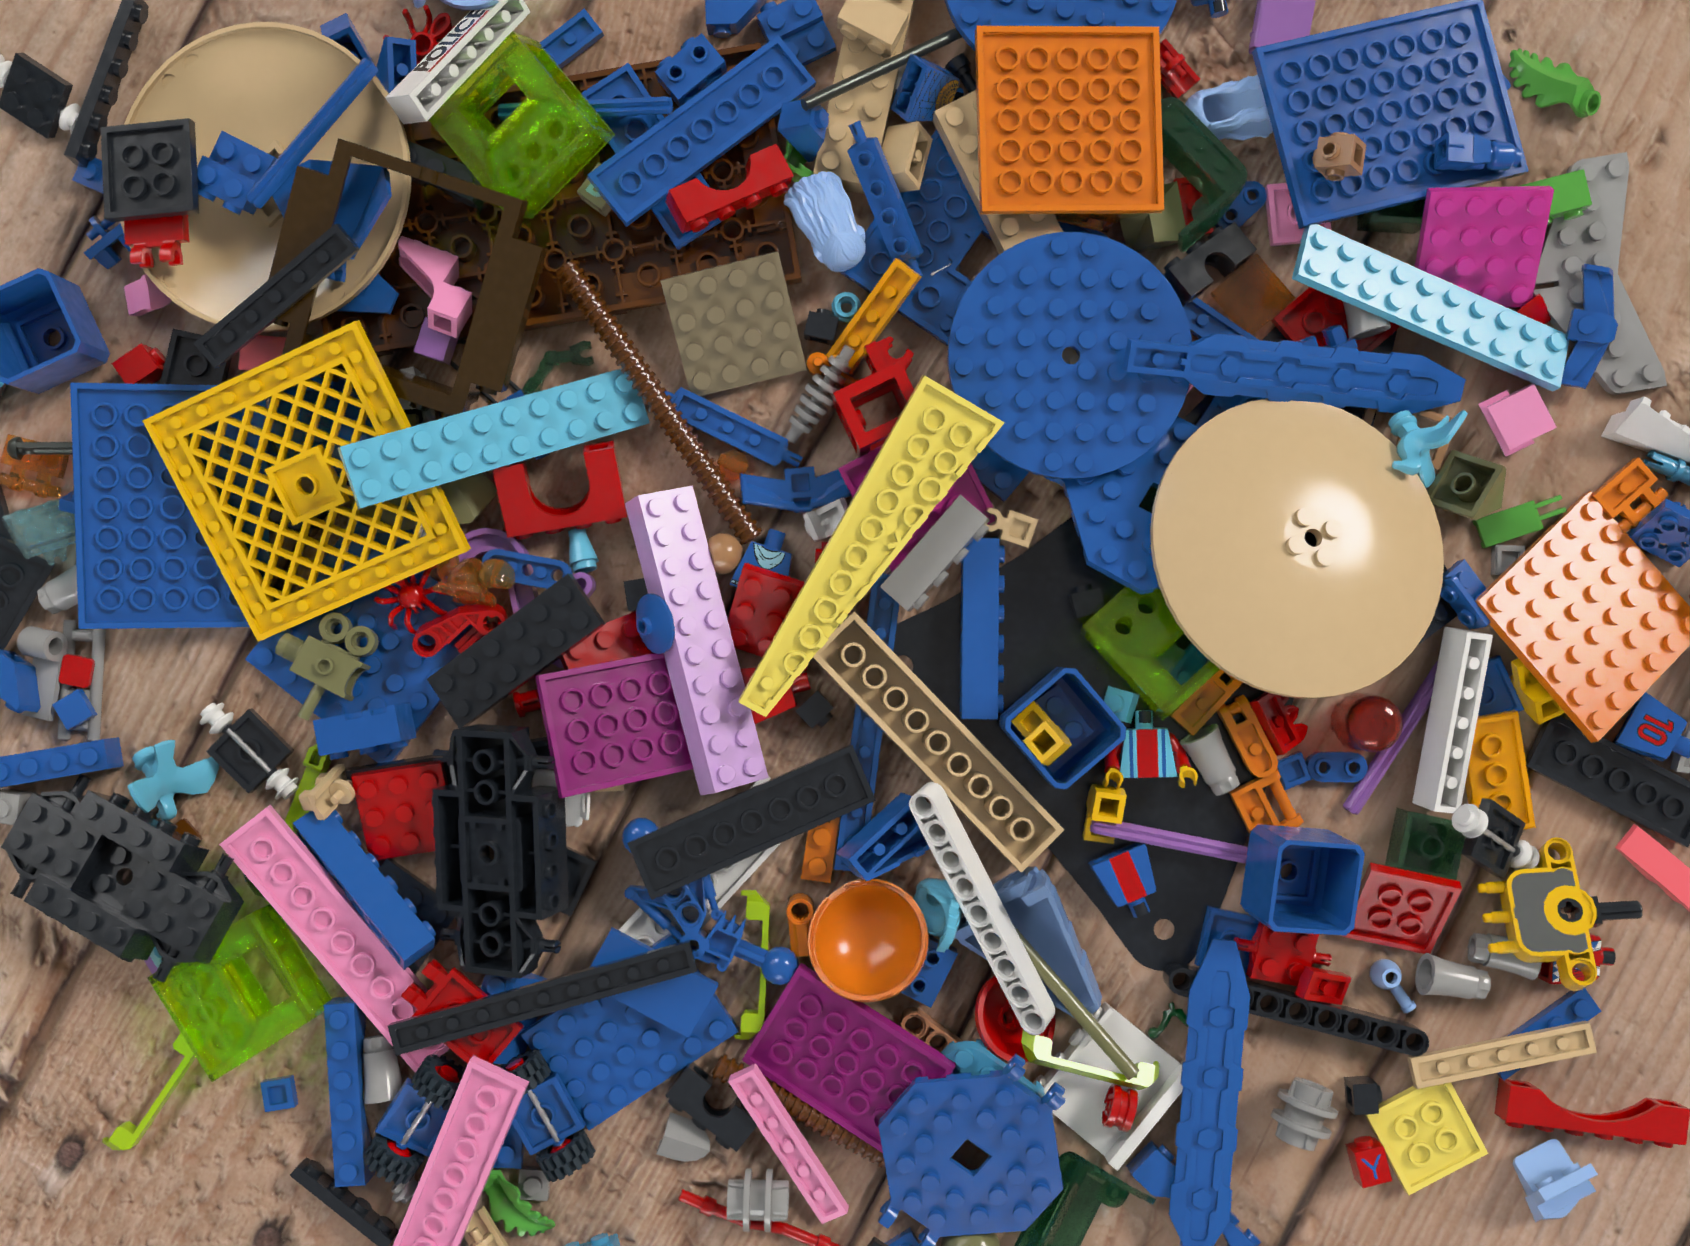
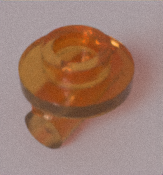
M737 450L727 451L724 454L721 453L717 461L721 474L724 473L725 478L729 480H738L739 473L746 474L749 464L746 456Z

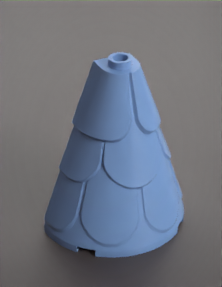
M1036 866L1027 867L1022 873L1019 870L996 882L993 886L1014 926L1091 1014L1095 1013L1101 1005L1102 994L1087 953L1079 944L1073 924L1068 919L1056 887L1052 884L1048 874L1043 869L1039 871ZM963 914L955 938L958 939L959 943L986 959ZM1043 982L1054 1006L1073 1017Z

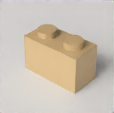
M846 0L837 17V28L840 29V32L845 37L851 40L859 39L867 43L868 48L878 54L886 53L891 56L908 25L909 13L885 0Z
M919 121L888 126L882 143L883 153L899 192L920 190L933 139Z

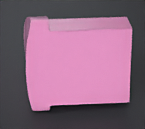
M146 274L142 275L141 279L124 286L129 316H142L148 312L163 308L172 302Z

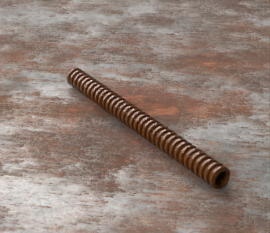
M577 260L566 263L557 270L556 278H561V285L568 288L566 290L567 294H572V301L579 304L577 308L579 311L583 310V317L585 319L588 318L590 320L588 322L589 326L595 327L594 333L601 336L599 340L606 343L605 349H610L612 352L610 356L617 359L616 365H621V372L628 375L627 381H632V388L639 391L637 395L638 397H643V404H648L650 407L648 409L649 413H654L655 416L653 418L655 421L659 420V427L661 429L664 428L666 431L664 433L665 436H670L671 440L669 442L676 445V452H681L680 458L687 461V468H692L691 474H696L698 477L696 481L703 484L702 490H707L709 493L707 497L714 500L712 504L718 506L719 514L723 513L725 516L723 520L730 523L728 527L730 530L734 529V536L741 539L739 541L741 545H745L761 534L762 528H757L755 525L757 521L750 518L751 512H746V505H742L739 502L741 500L740 496H735V489L731 490L729 487L731 483L724 480V473L720 474L718 471L720 467L713 464L714 458H709V451H704L702 448L704 446L703 442H698L697 439L699 437L697 434L693 435L691 432L693 428L691 426L688 427L686 424L688 422L687 419H682L681 415L683 413L676 410V403H671L672 397L665 394V387H660L661 381L654 378L656 374L653 371H649L650 365L648 363L645 364L643 362L645 358L638 355L639 349L632 346L634 342L627 339L628 333H623V326L616 323L617 317H612V310L605 307L606 301H601V294L594 291L596 287L594 284L590 285L591 279L588 276H584V269H579L580 263Z
M725 1053L723 1056L721 1055L712 1072V1078L716 1079L718 1077L721 1079L720 1083L722 1084L725 1082L729 1083L728 1080L731 1074L745 1068L744 1063L737 1064L735 1058L730 1060ZM764 1076L791 1118H795L796 1123L802 1122L805 1128L808 1126L812 1127L811 1131H819L822 1137L827 1135L829 1141L834 1139L839 1146L844 1144V1148L846 1150L853 1149L854 1154L861 1153V1158L865 1159L868 1157L871 1163L876 1161L880 1168L885 1166L882 1152Z

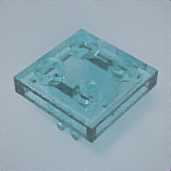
M59 499L50 500L44 504L17 510L14 513L2 516L4 526L25 559L43 554L49 565L55 563L54 558L56 556H59L61 561H66L67 546L76 543L75 514L59 510Z

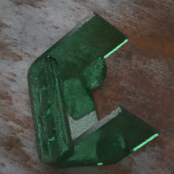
M1167 97L1161 100L1163 156L1202 195L1192 207L1193 221L1179 232L1178 250L1183 253L1220 221L1245 187L1248 173L1240 160L1181 100L1175 97Z
M1068 1151L1059 1156L1063 1190L1026 1231H1021L1014 1246H1080L1101 1203L1111 1208L1120 1207L1126 1201L1129 1193L1154 1205L1156 1199L1086 1158Z

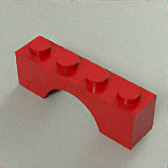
M777 143L749 156L745 166L746 179L736 188L715 190L695 178L670 189L665 202L682 234L690 230L693 233L699 232L706 228L709 222L717 218L720 221L726 220L742 207L751 209L760 204L762 199L767 196L778 197L784 194L789 189L788 186L794 175Z

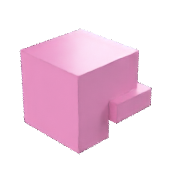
M1533 383L1511 394L1505 390L1478 404L1506 457L1534 444V438L1557 428Z

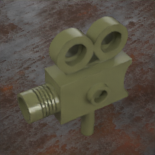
M329 613L322 618L319 624V632L322 636L321 641L309 635L303 641L290 633H285L279 639L275 648L277 655L293 663L289 669L290 671L315 683L297 715L309 721L325 690L349 701L354 699L353 688L357 679L363 672L369 671L371 666L359 660L361 657L372 655L378 647V636L372 629L365 626L353 627L350 619L340 613ZM341 624V632L335 634L334 628L337 625ZM366 637L368 640L367 645L361 648L360 641ZM345 642V646L348 651L336 646L335 644H341Z

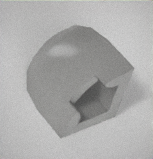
M670 1112L665 1125L664 1136L659 1142L656 1154L683 1162L697 1161L704 1158L710 1151V1140L706 1131L698 1128L692 1120Z

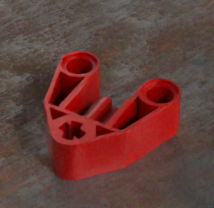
M496 603L459 606L445 615L439 616L418 627L412 642L413 650L421 657H432L471 624L473 627L454 644L461 654L507 619L506 610ZM488 616L490 618L498 616V624L494 621L490 624L487 623ZM422 635H430L435 639L436 643L426 646L421 643L419 638Z

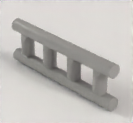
M64 620L63 634L68 641L67 654L75 655L76 641L92 642L91 658L95 661L90 689H83L98 715L73 730L88 731L87 740H100L106 629L80 630L76 629L77 620ZM61 683L59 700L77 689H73L71 685ZM58 717L57 739H70L71 730H67Z

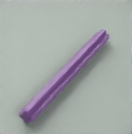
M1436 661L1368 765L1366 775L1357 782L1344 802L1343 807L1350 813L1355 815L1360 813L1430 706L1438 661Z
M1091 820L1090 831L1094 834L1246 863L1247 846L1126 822L1117 824Z

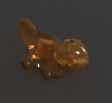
M459 556L437 564V574L441 582L434 585L432 590L452 596V601L465 605L476 603L494 607L497 603V598L487 588H513L515 572L513 567L502 559L494 558L482 562L478 558L471 557L460 562Z

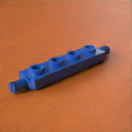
M857 121L848 126L855 144L847 152L892 261L895 258L900 259L922 277L923 274L916 259L924 251L877 137L867 138L861 121Z
M682 387L675 394L666 390L665 394L672 397L671 403H676V410L683 413L681 415L682 419H687L688 422L686 424L775 468L782 460L796 468L800 466L799 462H802L803 456L787 450L788 439Z

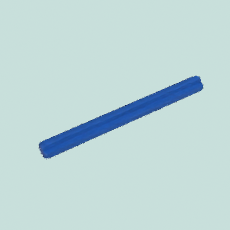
M366 58L360 61L248 192L246 198L252 205L259 209L265 205L378 73L377 67Z
M671 97L531 102L499 104L497 109L498 118L501 121L661 115L673 112V101Z

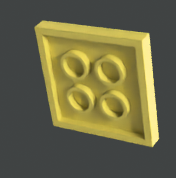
M1451 1082L1420 1089L1415 1088L1413 1085L1378 1104L1379 1114H1364L1377 1140L1384 1146L1386 1157L1408 1195L1488 1154Z

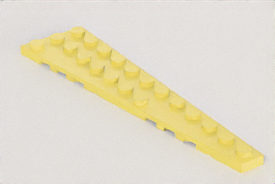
M922 375L738 699L740 704L765 717L770 713L791 687L796 677L800 676L813 656L829 640L828 638L839 624L843 623L856 603L869 591L912 538L913 533L925 522L930 512L939 501H942L951 486L968 469V465L978 453H981L1005 422L927 376Z

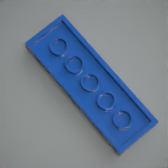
M629 63L578 95L580 100L651 97ZM661 114L591 118L616 154L663 120L664 116ZM698 173L696 176L689 180L691 181L697 178L700 182L709 187L701 173ZM666 198L651 208L677 250L722 222L717 218L709 222V225L699 232L693 233L690 230L682 234L665 202Z

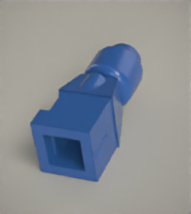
M1449 131L1435 141L1434 170L1451 169L1462 172L1474 169L1481 170L1485 166L1490 170L1506 171L1511 167L1519 165L1522 153L1520 148H1515V145L1510 142H1491L1476 133Z

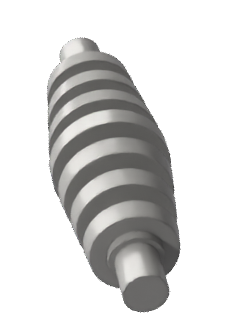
M845 345L839 355H836V357L831 355L828 358L832 366L829 367L823 364L820 368L825 377L819 374H815L812 377V380L819 385L818 387L811 383H807L805 386V390L812 397L802 393L799 398L806 406L803 407L797 404L794 411L799 414V417L791 415L789 419L792 427L785 438L795 444L802 433H810L813 428L808 423L817 424L820 421L815 412L821 415H825L828 412V409L821 404L822 402L829 406L834 404L833 398L828 392L833 394V392L839 390L834 384L835 382L841 385L844 384L846 379L841 373L843 371L849 374L851 367L848 366V362L855 353V350Z

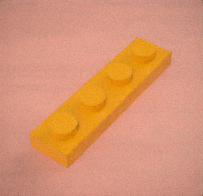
M895 258L826 356L828 358L831 355L836 357L845 345L855 350V353L848 362V366L851 367L849 374H852L864 358V346L877 340L919 282L921 276L900 259Z

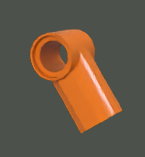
M796 893L787 902L786 914L788 917L791 951L796 956L803 957L809 956L808 933L814 915V904L807 894ZM796 903H804L809 910L804 915H797L792 911V907Z

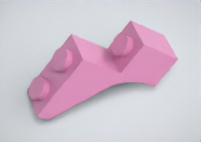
M401 236L398 240V248L400 250L399 264L432 299L427 307L428 328L458 338L472 314V292L454 286L459 278V257L447 251L423 244L418 240Z

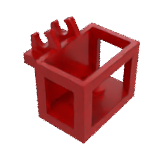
M890 336L864 346L863 357L872 373L871 375L833 392V406L858 457L884 444L899 416L865 432L867 425L860 409H855L892 391L901 411H903L914 391L906 374L914 353L906 349L903 357L898 359L891 357L888 350L893 347L892 342L894 339Z

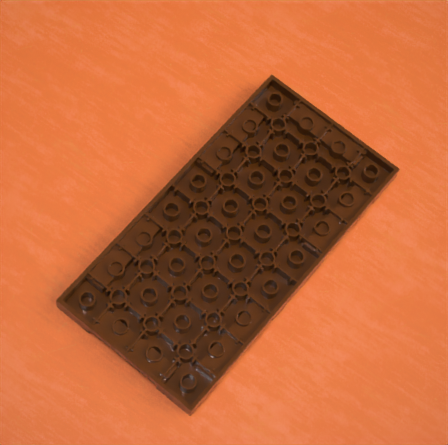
M761 43L716 51L725 60L728 72L761 48ZM662 60L631 65L651 97H670L659 84L655 74L657 66ZM621 67L451 96L427 122L403 124L408 141L485 173L492 182L490 189L528 201L518 238L546 247L548 250L524 331L589 320L583 317V310H578L577 306L579 304L572 301V294H567L566 290L568 288L561 285V278L557 279L555 276L559 268L572 260H577L580 263L579 269H584V276H588L591 279L590 285H595L596 289L594 291L601 294L600 299L601 301H606L605 307L612 310V316L627 314L629 310L666 304L661 285L662 279L776 251L779 252L786 285L802 283L790 209L784 205V196L787 191L778 197L767 196L762 199L760 204L751 209L742 207L736 210L733 216L677 250L651 209L626 227L612 209L604 217L581 200L577 190L586 180L587 175L598 162L603 164L615 155L591 117L501 121L498 118L497 108L499 104L580 100L579 94ZM672 99L673 111H675L679 106ZM774 118L700 172L710 188L730 190L738 187L746 179L745 166L749 156L776 143L778 145ZM411 181L408 211L399 238L404 236L412 240H418L423 244L447 251L459 257V278L454 286L472 292V314L460 332L458 340L467 339L504 207L485 201L480 211L454 200L450 195L428 184L424 187ZM398 240L385 265L378 273L399 293L391 313L374 314L335 311L321 319L324 335L360 320L377 357L392 355L394 351L415 348L424 318L428 317L427 307L432 299L400 266Z

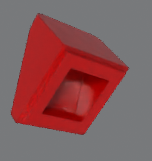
M1540 294L1533 296L1531 300L1515 310L1543 324H1547L1551 320L1547 311L1548 308Z

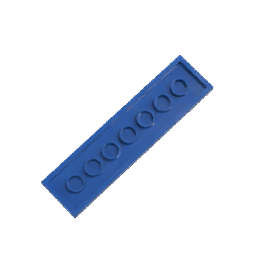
M777 35L587 175V179L627 227L665 199L670 189L688 182L781 112L782 103L796 101L813 89L816 81L781 37Z

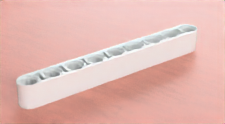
M928 782L909 800L910 810L1021 1027L1029 1034L1039 1035L1044 1032L1055 1015V1006L945 790L938 783ZM924 797H926L927 799H929V801L931 802V804L928 803V802L925 800Z

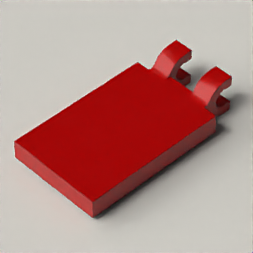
M188 215L124 221L125 245L133 247L130 251V263L139 264L140 268H154L152 248L160 247L159 261L168 262L170 266L183 265L181 243L190 242Z
M435 959L429 962L421 971L422 974L434 982L431 988L425 993L418 984L413 982L401 995V997L417 1008L412 1017L488 996L458 969L454 967L447 973L445 968ZM515 1022L447 1041L444 1044L467 1064L473 1055L492 1064L524 1025L520 1022Z

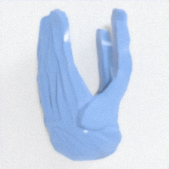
M1258 75L1247 76L1239 81L1225 82L1214 88L1199 90L1191 95L1184 105L1183 120L1185 128L1192 137L1198 140H1205L1207 145L1214 144L1223 138L1242 141L1253 137L1267 138L1273 132Z
M821 171L818 174L802 177L799 182H795L784 196V205L789 207L797 226L810 240L815 257L834 272H844L856 266L865 254V231L855 221L851 201L843 188L842 179L833 172Z

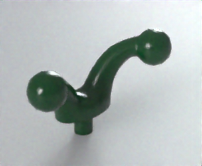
M1174 1002L1168 1003L1169 1010L1162 1012L1163 1016L1158 1028H1150L1148 1036L1151 1039H1157L1166 1029L1172 1017H1177L1188 1027V1024H1186L1187 1016L1183 1009H1175Z

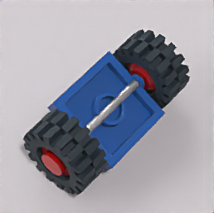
M539 1049L528 1050L525 1054L521 1053L517 1058H512L509 1060V1063L501 1066L502 1069L529 1081L512 1124L530 1156L537 1152L540 1153L536 1155V1161L549 1182H556L557 1179H564L566 1175H572L576 1169L580 1170L583 1164H587L590 1158H593L596 1150L583 1129L585 1121L558 1073L549 1074L551 1070Z
M433 1054L432 1057L428 1055L414 1074L413 1079H406L378 1122L375 1130L376 1135L363 1155L366 1158L364 1160L365 1164L370 1165L368 1169L371 1172H378L376 1174L378 1178L383 1176L386 1182L390 1183L393 1180L396 1185H399L401 1182L403 1185L407 1184L423 1163L424 1155L430 1157L465 1072L462 1071L463 1066L460 1064L458 1066L455 1065L454 1060L450 1059L448 1061L446 1056L443 1055L440 1058L437 1054Z

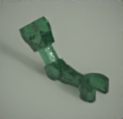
M581 341L570 346V350L547 351L534 377L529 378L522 389L525 392L524 394L528 395L541 391L545 378L553 370L554 366L559 365V363L572 362L574 365L583 366L594 364L593 356L587 358L581 356L583 350L592 349L591 342Z

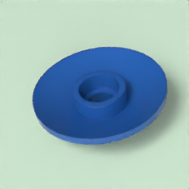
M653 593L646 594L639 600L636 608V627L643 643L650 651L656 654L665 653L671 648L675 637L673 616L667 603L659 595Z

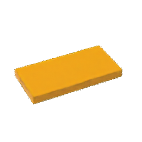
M1516 710L1478 716L1465 782L1468 804H1473L1479 808L1482 798L1494 800L1525 822L1523 830L1536 828L1519 713Z

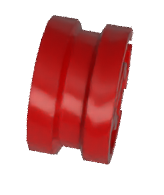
M1112 1084L1104 1100L1106 1106L1105 1111H1102V1124L1108 1128L1116 1126L1119 1131L1127 1133L1131 1129L1136 1115L1138 1092L1130 1088L1125 1091L1122 1090L1121 1086Z

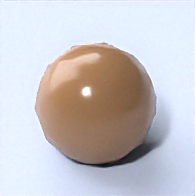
M718 533L709 537L707 543L715 573L728 574L735 571L743 558V547L739 540L728 533Z

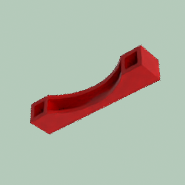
M1501 1078L1498 1080L1494 1114L1505 1121L1506 1125L1515 1128H1524V1124L1534 1125V1128L1545 1132H1554V1128L1564 1129L1565 1133L1575 1136H1584V1132L1594 1133L1595 1137L1605 1140H1613L1614 1136L1624 1137L1625 1141L1643 1144L1644 1140L1653 1141L1655 1145L1666 1148H1673V1144L1686 1145L1690 1119V1109L1676 1101L1647 1097L1633 1106L1615 1112L1603 1114L1581 1113L1555 1104L1539 1088L1529 1082L1511 1079L1504 1081Z

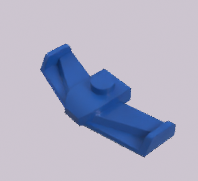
M1584 264L1581 268L1583 275V310L1574 308L1571 312L1566 340L1576 341V344L1565 363L1561 383L1564 386L1586 389L1609 343L1615 340L1618 327L1614 317L1613 270L1609 267Z
M814 466L783 469L784 480L739 473L743 504L805 513L840 498L852 496L838 469L815 477Z

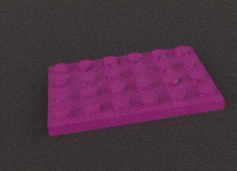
M653 653L535 676L550 755L555 759L552 763H555L553 770L559 798L693 769L664 653Z
M803 963L797 968L742 1059L743 1062L750 1066L756 1063L763 1075L882 1153L878 1127L880 1118L916 1077L928 1076V1079L946 1078V1075H950L956 1066V1063L946 1058L945 1055L863 1002L849 1000L834 993L822 982L815 971Z

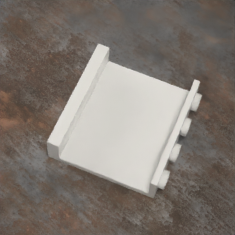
M1104 1002L1092 1016L1134 1064L1145 1062L1152 1065L1154 1061L1160 1063L1159 1078L1148 1088L1136 1090L1138 1092V1105L1134 1122L1129 1132L1119 1131L1116 1126L1108 1128L1102 1124V1111H1105L1106 1106L1104 1100L1109 1087L1113 1083L1050 1068L1045 1076H1038L1036 1080L1044 1087L1045 1094L1054 1082L1065 1088V1093L1062 1095L1065 1098V1103L1058 1110H1053V1114L1103 1154L1108 1164L1118 1171L1181 1094L1183 1086L1180 1084L1182 1064L1108 1003ZM1080 1028L1077 1029L1070 1037V1045L1063 1053L1058 1052L1054 1056L1123 1074L1084 1028L1082 1030ZM1121 1086L1122 1090L1126 1091L1129 1089L1128 1087Z

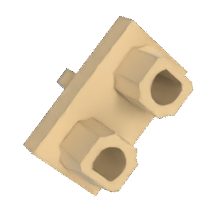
M336 764L328 773H321L315 779V787L312 790H304L299 795L303 810L314 811L317 820H325L339 804H349L355 798L352 781L347 780L345 777L346 768L344 764Z
M482 1206L474 1211L464 1235L468 1245L508 1246L486 1208Z

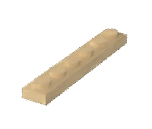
M1580 1021L1427 1052L1420 1056H1407L1413 1085L1415 1088L1420 1089L1597 1053L1590 1022Z

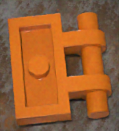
M1637 457L1633 458L1599 487L1591 497L1600 503L1610 519L1615 518L1618 514L1621 516L1618 526L1624 534L1629 529L1636 528L1641 519L1655 509L1669 494L1662 487L1658 488L1655 492L1649 488L1658 479L1644 462ZM1640 497L1642 503L1633 510L1630 504Z

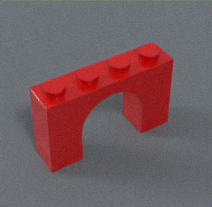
M614 440L584 445L583 454L590 486L580 502L566 508L548 506L535 496L530 485L525 460L493 469L507 538L527 539L532 537L533 533L544 531L546 534H556L563 531V528L573 526L576 529H585L591 527L593 523L602 521L605 524H614L627 517L626 501Z

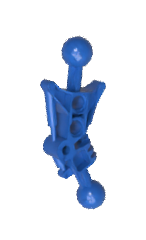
M647 818L631 820L622 832V841L625 848L631 853L627 842L658 829L657 825ZM710 874L682 886V892L677 895L669 892L651 900L646 886L636 885L628 886L624 892L627 899L637 904L663 930L667 929L680 942L696 940L699 946L691 945L694 958L708 964L710 962L716 964L720 972L726 971L733 956H736L761 967L762 974L772 984L784 985L789 983L799 967L797 956L788 948L780 946L768 951L741 939L746 919L740 925L735 923L736 915L731 920L725 919L727 911H723L717 906L715 900L717 895ZM707 899L712 910L711 917L717 921L708 934L701 928L708 912ZM686 906L695 907L699 912V917L694 920L687 919L683 914V908ZM657 907L671 911L684 931V935L671 924L672 921Z

